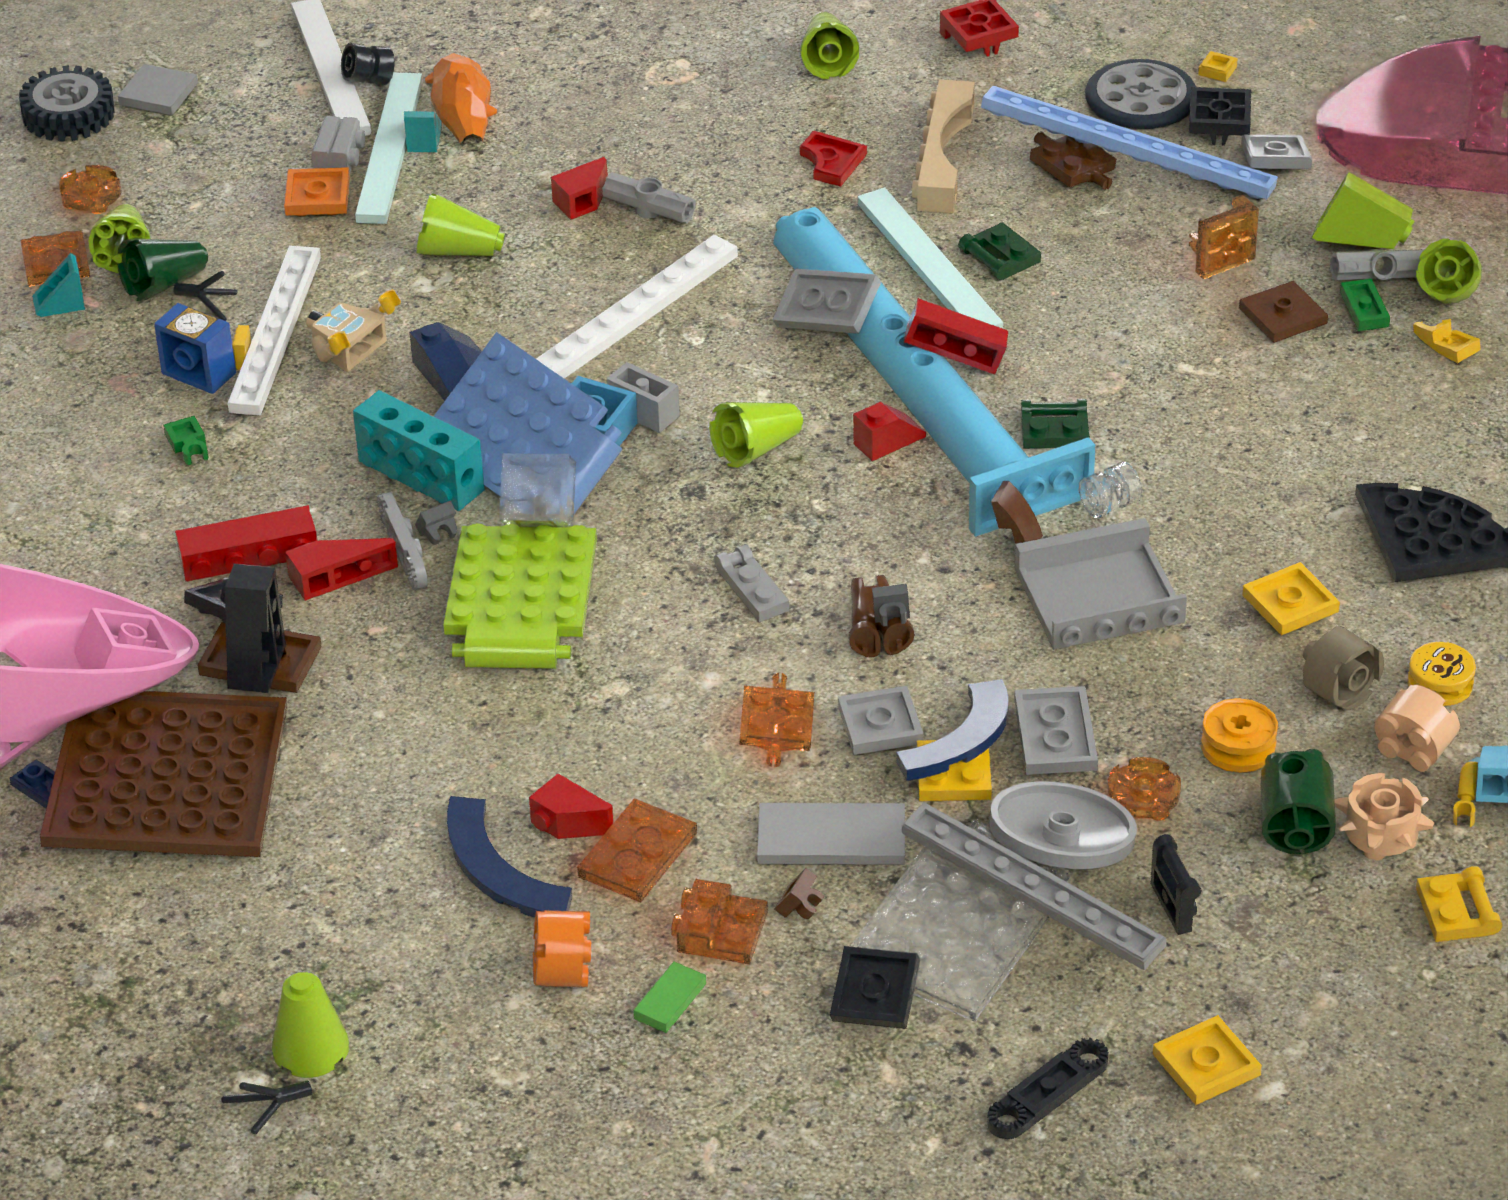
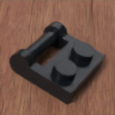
M1164 834L1153 842L1150 884L1176 933L1181 935L1192 932L1193 916L1197 914L1195 899L1200 896L1202 890L1197 880L1190 877L1177 853L1178 846L1174 838L1169 834Z

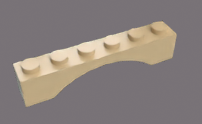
M939 79L937 91L931 92L930 108L927 111V126H924L923 144L920 145V162L917 161L916 180H913L912 198H917V211L954 213L957 200L958 170L948 161L943 153V149L957 132L972 122L975 103V82Z

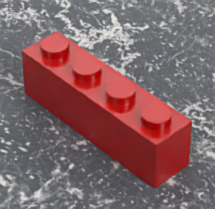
M309 505L175 531L185 582L229 574L234 564L265 567L286 563V551L317 541L316 529Z

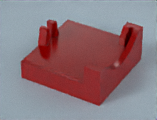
M978 0L940 11V34L944 39L952 36L966 52L983 48L984 54L989 57L990 46H992V52L996 55L998 54L1001 42L1019 37V25L996 0Z

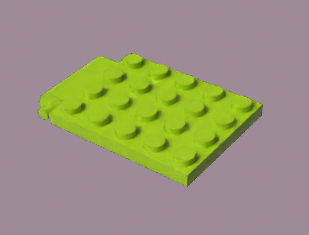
M480 523L462 526L443 627L444 635L466 636L465 643L452 644V657H464L465 667L556 669L557 659H571V645H560L561 637H583L597 542L596 528H587L583 525H574L572 527H552L551 525L519 527L516 524L485 526Z

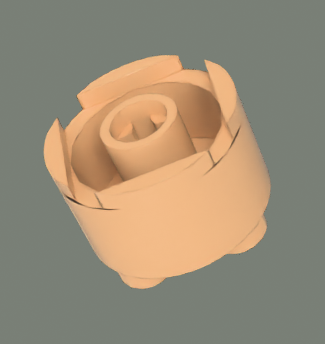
M1410 685L1407 690L1402 688L1375 721V732L1380 741L1378 749L1388 758L1398 756L1409 761L1414 769L1425 772L1438 760L1458 734L1460 729L1458 716L1454 710L1451 713L1443 706L1445 700L1436 692L1419 685Z

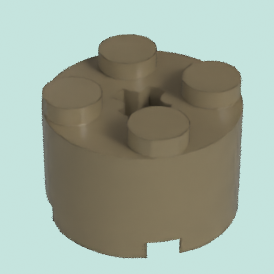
M1339 625L1325 633L1317 642L1311 641L1308 643L1303 651V658L1306 660L1303 668L1304 686L1344 710H1351L1363 704L1373 693L1369 689L1373 680L1380 681L1383 674L1384 657L1382 652L1369 642Z

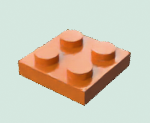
M349 167L288 169L284 203L285 216L347 214L350 181Z

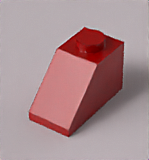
M878 402L853 414L854 445L871 461H875L926 437V431L907 414L882 402Z
M559 773L529 797L531 823L538 830L545 831L557 839L604 836L614 832L613 805Z

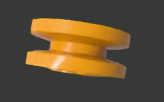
M1226 699L1213 704L1205 712L1203 719L1201 749L1204 757L1214 766L1231 772L1244 773L1263 768L1266 757L1275 753L1278 721L1275 714L1265 705L1249 699Z

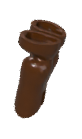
M875 575V585L864 586L862 577L851 580L852 628L849 631L848 639L851 649L865 657H876L879 655L881 649L879 631L883 634L884 649L888 655L898 654L908 648L915 636L911 622L907 620L905 624H901L900 617L889 619L887 626H882L880 622L875 623L872 588L890 586L884 575Z

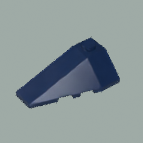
M436 322L409 332L412 362L445 401L482 351L469 336L440 322Z

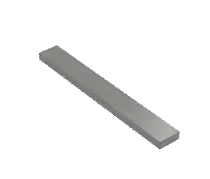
M925 802L901 825L902 834L1142 970H1145L1166 947V937Z

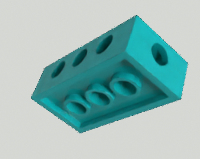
M380 390L353 410L358 461L365 466L371 467L387 475L389 478L395 479L413 488L415 491L437 500L441 504L451 501L454 509L457 511L462 510L485 491L480 439Z

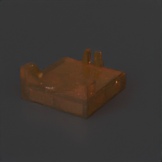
M1243 194L1232 198L1233 209L1199 221L1198 234H1189V238L1193 240L1189 242V246L1196 254L1195 272L1202 279L1255 260L1259 208Z

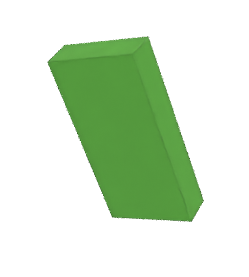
M673 961L633 1010L634 1019L667 1033L706 985V975Z

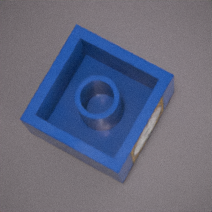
M177 303L154 323L163 375L214 394L236 374L229 322Z

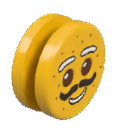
M1431 642L1417 648L1410 657L1408 686L1419 685L1436 692L1445 700L1443 706L1461 703L1470 696L1473 690L1476 670L1475 660L1467 650L1453 643Z

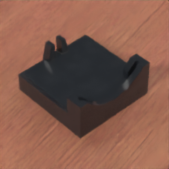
M1191 87L1189 133L1210 134L1212 145H1216V136H1222V146H1225L1229 135H1250L1251 89Z

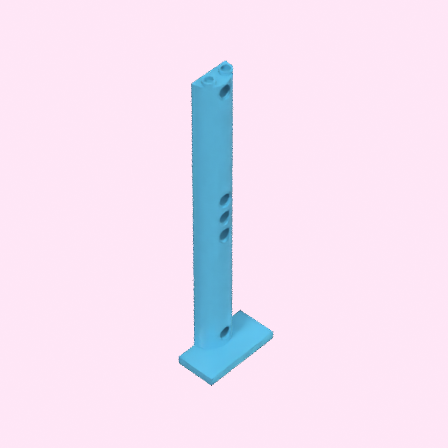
M816 207L803 209L790 216L781 217L776 223L777 231L773 244L794 270L808 269L874 274L820 209ZM881 282L859 334H847L970 483L969 530L976 537L999 529L991 501L1003 481H1010L1031 507L1035 516L1092 497L1095 468V444L1088 437L1028 457L944 356L904 342L906 326L910 316Z

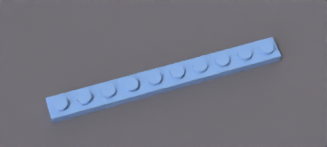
M992 86L982 98L981 108L989 110L996 116H1008L1017 119L1024 125H1036L1045 128L1052 134H1064L1075 138L1080 143H1092L1103 147L1108 152H1120L1129 155L1136 161H1148L1160 165L1161 168L1168 171L1176 170L1189 174L1193 179L1207 180L1217 183L1218 186L1224 189L1242 191L1255 199L1263 198L1267 200L1276 187L1278 176L996 86Z

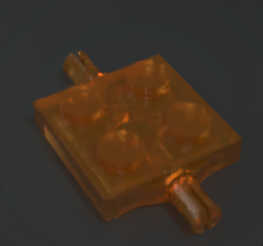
M779 673L773 675L772 688L744 685L739 745L757 746L767 750L766 764L772 767L773 757H775L774 767L781 765L782 751H810L815 692L786 689L788 678L784 673L781 675V683H779Z

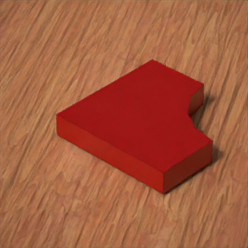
M812 131L800 146V156L809 159L815 165L813 179L839 187L844 184L867 155V145L817 131Z

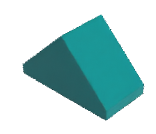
M404 111L407 152H437L442 121L436 113L430 111Z
M70 253L32 295L36 315L45 317L85 310L75 255Z

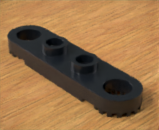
M1081 1038V1041H1075V1044H1072L1064 1053L1060 1052L1007 1092V1096L999 1100V1102H994L993 1106L989 1107L987 1113L989 1131L1001 1139H1014L1022 1135L1107 1069L1108 1048L1105 1047L1103 1042L1099 1043L1098 1039L1093 1041L1092 1038H1089V1040ZM1083 1054H1093L1098 1058L1096 1062L1092 1060V1063H1089L1087 1060V1063H1085L1084 1059L1081 1061L1080 1056ZM1003 1115H1010L1015 1117L1017 1121L1015 1120L1014 1124L1010 1122L1009 1125L1007 1123L1003 1125V1122L1000 1121L999 1123L998 1118Z

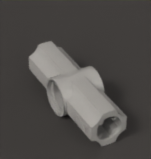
M611 172L606 177L602 188L603 197L635 207L636 213L642 218L650 219L663 216L687 224L692 219L696 208L695 199L663 189L661 181L656 178L647 177L635 180Z
M1373 249L1369 251L1333 252L1330 259V272L1333 280L1415 278L1416 269L1418 271V264L1420 262L1419 257L1425 249L1387 251ZM1382 257L1384 265L1382 270L1377 272L1375 264Z

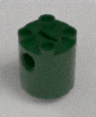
M1316 749L1268 755L1265 759V765L1261 770L1260 778L1262 834L1266 842L1276 850L1288 854H1307L1320 850L1332 840L1336 828L1334 777L1329 763L1324 760L1322 752Z

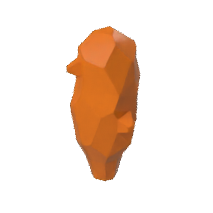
M452 53L442 58L434 66L433 72L425 77L426 83L433 84L430 95L431 101L442 123L453 133L460 144L466 136L471 134L482 137L483 141L488 124L487 117L497 114V109L489 105L491 94L490 81L482 72L478 63L465 56Z

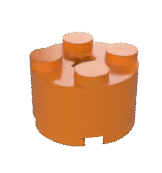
M536 911L533 939H535L533 983L535 985L548 987H588V965H583V963L591 962V940H587V936H584V934H589L590 911Z

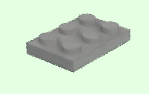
M795 269L772 320L780 328L859 334L881 281L877 274Z
M1085 686L1015 690L1014 701L1026 775L1098 771V757Z

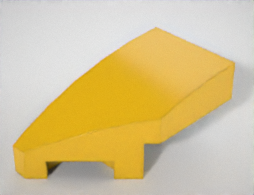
M1451 319L1442 320L1441 323L1435 326L1425 325L1423 321L1413 324L1414 333L1425 344L1456 363L1481 350L1480 339L1458 330H1452Z

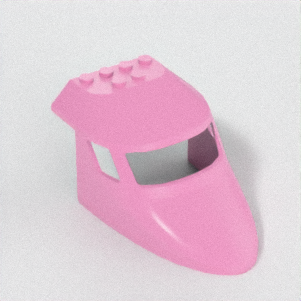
M0 564V652L6 653L22 666L0 665V769L61 725L135 696L176 675L194 660L199 649L198 639L190 630L172 618L114 593L44 573ZM10 742H23L11 751Z

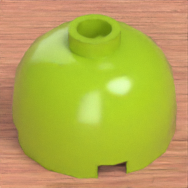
M1449 238L1440 239L1431 243L1419 257L1420 262L1418 264V271L1416 269V277L1420 287L1432 299L1445 304L1459 303L1468 299L1477 290L1482 277V266L1477 253L1466 242L1450 240Z

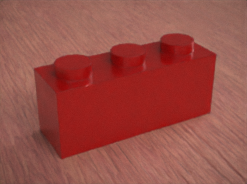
M918 298L906 326L904 342L995 375L1007 348L1008 330Z

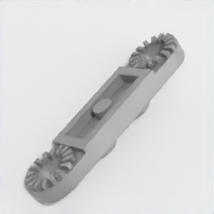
M392 492L378 494L377 505L379 508H382L379 509V513L382 512L380 518L384 527H387L388 537L393 538L396 542L397 557L405 575H410L408 577L410 586L413 590L427 587L428 581L422 560V548L419 539L412 538L413 529L410 519L408 517L403 518Z

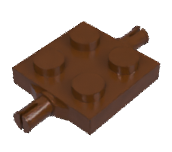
M1042 131L1035 135L1034 142L1040 146L1031 149L1030 160L1069 187L1084 182H1094L1104 190L1111 187L1112 179L1104 175V173L1116 168L1117 159L1103 148L1092 143H1080L1075 138L1067 135L1058 139H1052Z

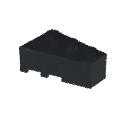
M234 564L229 578L225 577L222 583V597L225 598L227 689L269 693L286 647L275 567Z

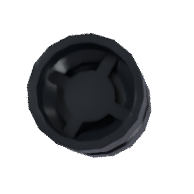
M348 43L345 46L341 57V73L345 81L362 83L367 81L370 84L387 85L392 79L395 61L390 47H366L364 44Z

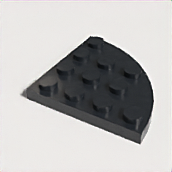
M1398 483L1356 484V498L1394 582L1508 567V527L1503 528L1492 519V513L1460 496L1422 486V490L1418 491L1398 488Z

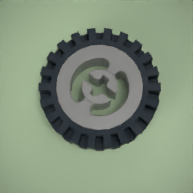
M69 65L62 66L63 71L58 72L56 67L50 68V74L43 70L38 72L39 78L31 76L29 83L25 82L22 85L23 90L19 92V101L23 124L27 126L29 132L35 131V136L41 138L45 134L46 140L52 141L55 136H58V141L64 142L66 136H71L72 141L78 140V134H82L84 138L91 136L90 130L96 134L99 133L101 126L106 128L109 125V120H112L114 117L115 108L111 83L109 84L107 77L103 78L101 72L97 71L94 73L92 68L87 67L82 72V66L75 65L74 71H70Z

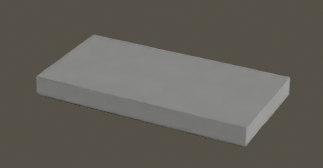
M759 803L758 864L905 865V835L902 834L901 826L905 822V803Z

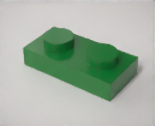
M1371 278L1341 282L1340 294L1358 331L1389 327L1390 315Z

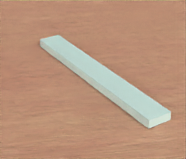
M393 72L355 213L356 223L387 224L407 146L404 111H416L423 83L422 73Z
M885 187L858 196V206L947 309L1003 328V321Z

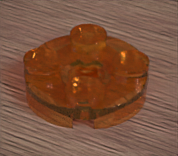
M86 165V171L76 173L75 168L61 178L59 187L62 204L67 209L102 214L108 210L109 205L113 204L120 197L122 192L120 179L117 178L116 172L112 168L103 165Z
M1135 757L1129 759V765L1119 769L1118 764L1112 769L1108 778V796L1123 805L1133 817L1151 818L1161 821L1169 817L1170 811L1179 802L1181 779L1177 773L1175 776L1174 773L1169 771L1170 765L1162 760L1151 757ZM1142 785L1149 786V790H1141L1140 788Z

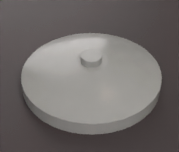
M1027 782L1011 786L996 795L992 801L989 815L990 830L1003 846L1026 859L1059 868L1093 869L1120 862L1133 850L1137 833L1135 819L1119 802L1098 791L1062 782Z

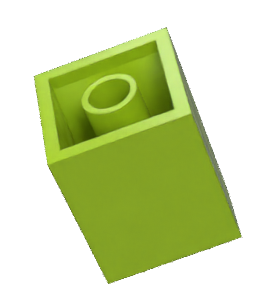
M1348 172L1317 222L1312 238L1322 242L1394 249L1398 241L1402 244L1405 243L1413 229L1414 220L1411 219L1413 209Z

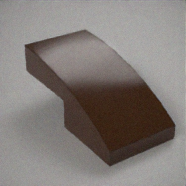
M1003 481L991 501L998 528L1011 529L1015 544L1041 539L1043 534L1031 507L1010 481Z

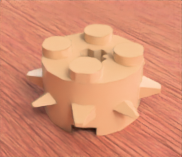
M1385 773L1366 775L1353 784V790L1349 797L1335 799V807L1347 815L1346 822L1339 827V831H1345L1350 842L1358 849L1364 851V855L1369 859L1382 860L1385 856L1401 854L1416 846L1419 831L1433 829L1434 822L1421 813V806L1429 799L1426 796L1422 797L1418 788L1408 779L1402 778V782H1399V779L1395 778L1385 779Z

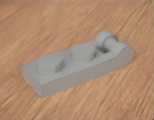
M747 544L736 547L735 552L729 554L722 552L714 556V563L718 572L758 622L790 611L789 600L755 560ZM739 564L741 565V567L736 568V569H735V567H734V566L739 565Z

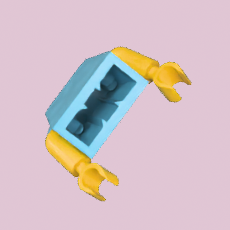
M1507 745L1482 747L1480 757H1475L1462 766L1457 794L1460 801H1457L1453 807V823L1456 826L1457 818L1461 815H1468L1470 817V827L1475 824L1476 809L1475 805L1471 802L1473 800H1476V802L1508 803Z

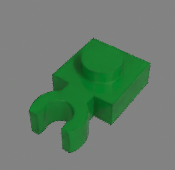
M195 416L163 425L165 436L175 454L182 452L183 460L187 465L192 464L191 456L199 454L204 460H208L205 434Z

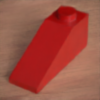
M393 538L317 540L285 552L288 576L305 601L398 567L396 542Z

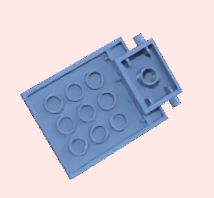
M498 332L494 334L433 416L480 439L483 484L527 517L531 515L542 499L552 506L544 517L554 523L562 513L570 519L573 517L623 450L615 443L622 434L618 428L611 425L605 434L595 429L608 411L606 407Z

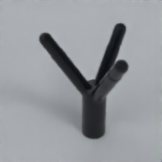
M219 271L199 285L175 283L173 287L175 295L198 297L215 316L224 321L227 320L226 316L205 295H237L238 293L236 289L207 288L225 275L224 271Z
M308 1080L278 1089L242 1082L239 1088L253 1093L223 1096L221 1101L222 1103H241L272 1100L271 1105L251 1128V1133L257 1134L282 1103L312 1095V1088Z

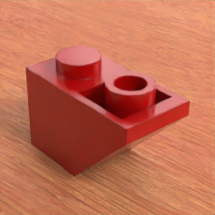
M602 157L551 177L552 202L570 220L598 209L603 198L602 188L608 176L607 159Z

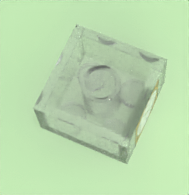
M502 453L499 520L504 525L516 524L519 527H537L539 525L572 527L574 523L576 461L569 454Z

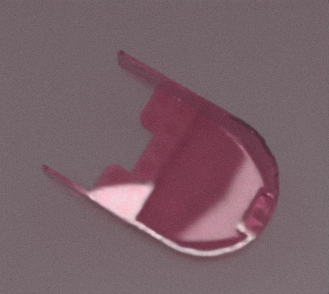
M1472 36L1427 44L1389 58L1355 76L1333 91L1323 101L1316 119V132L1319 142L1321 144L1324 143L1328 147L1329 155L1345 167L1351 164L1361 169V175L1373 179L1400 184L1508 195V118L1501 117L1504 91H1508V48L1498 45H1480L1481 36Z

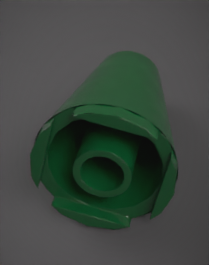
M131 238L123 241L118 248V254L123 253L122 263L117 264L121 282L130 296L136 295L138 297L137 301L147 300L174 286L175 283H180L203 271L208 262L206 248L196 240Z

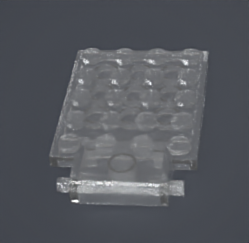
M975 819L968 826L1002 845L992 834L989 824ZM924 846L850 947L918 953L920 965L913 995L975 1022L1049 919V916ZM1029 860L1066 882L1070 877V870Z

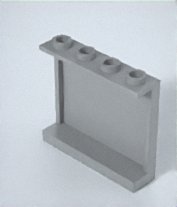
M1146 518L1015 544V571L1053 650L1185 623L1187 596L1186 594L1176 595L1149 544L1150 526Z

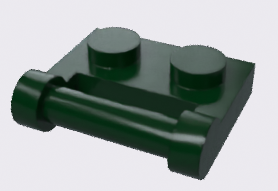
M1003 222L975 235L965 234L958 243L960 250L965 254H972L991 269V274L998 280H1004L1041 262V252Z
M1077 399L1076 402L1031 403V400H1021L1023 449L1058 448L1088 437L1090 438L1087 399ZM1076 415V416H1068V417H1041V416Z

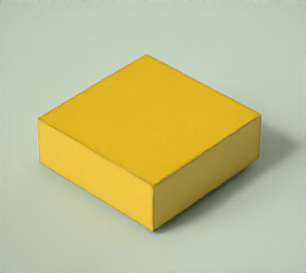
M1210 51L1200 64L1198 75L1226 82L1237 68L1238 58Z
M238 325L236 327L232 346L235 368L237 370H241L251 344L249 325Z

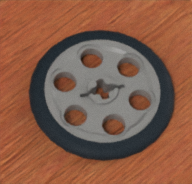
M1128 59L1108 64L1096 71L1086 85L1085 99L1091 110L1109 123L1133 129H1154L1177 123L1188 116L1190 113L1191 87H1196V85L1185 71L1172 64L1151 59ZM1140 75H1147V76H1150V77H1148V78H1141V77H1138V76H1140ZM1112 82H1121L1123 84L1115 85ZM1170 85V86H1174V87H1173V88H1165V87H1162V86ZM1110 99H1118V100H1120V101H1118V102H1111V101H1108V100H1110ZM1160 103H1171L1172 105H1161ZM1140 109L1144 110V112H1134L1133 110Z

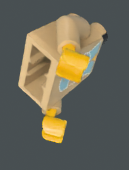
M391 289L379 296V302L371 308H359L345 303H338L325 314L316 310L312 311L307 317L306 325L312 329V347L321 362H328L330 360L344 371L349 372L385 343L387 337L384 317L392 314L395 307L401 304V300L395 290Z

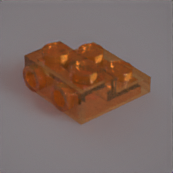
M695 879L692 888L685 887L681 898L683 914H675L672 921L671 935L677 938V952L750 965L768 913V901L732 895L731 884Z

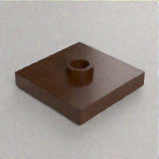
M1294 280L1239 300V309L1273 343L1328 324V314Z

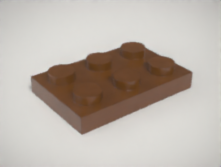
M221 622L197 665L200 676L227 680L226 623ZM284 630L286 647L270 688L298 693L322 647L321 638L319 636Z

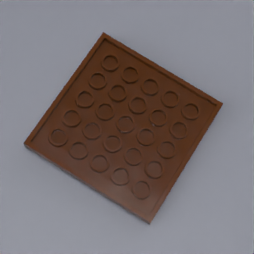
M144 691L68 722L41 829V847L261 857L287 713V697Z

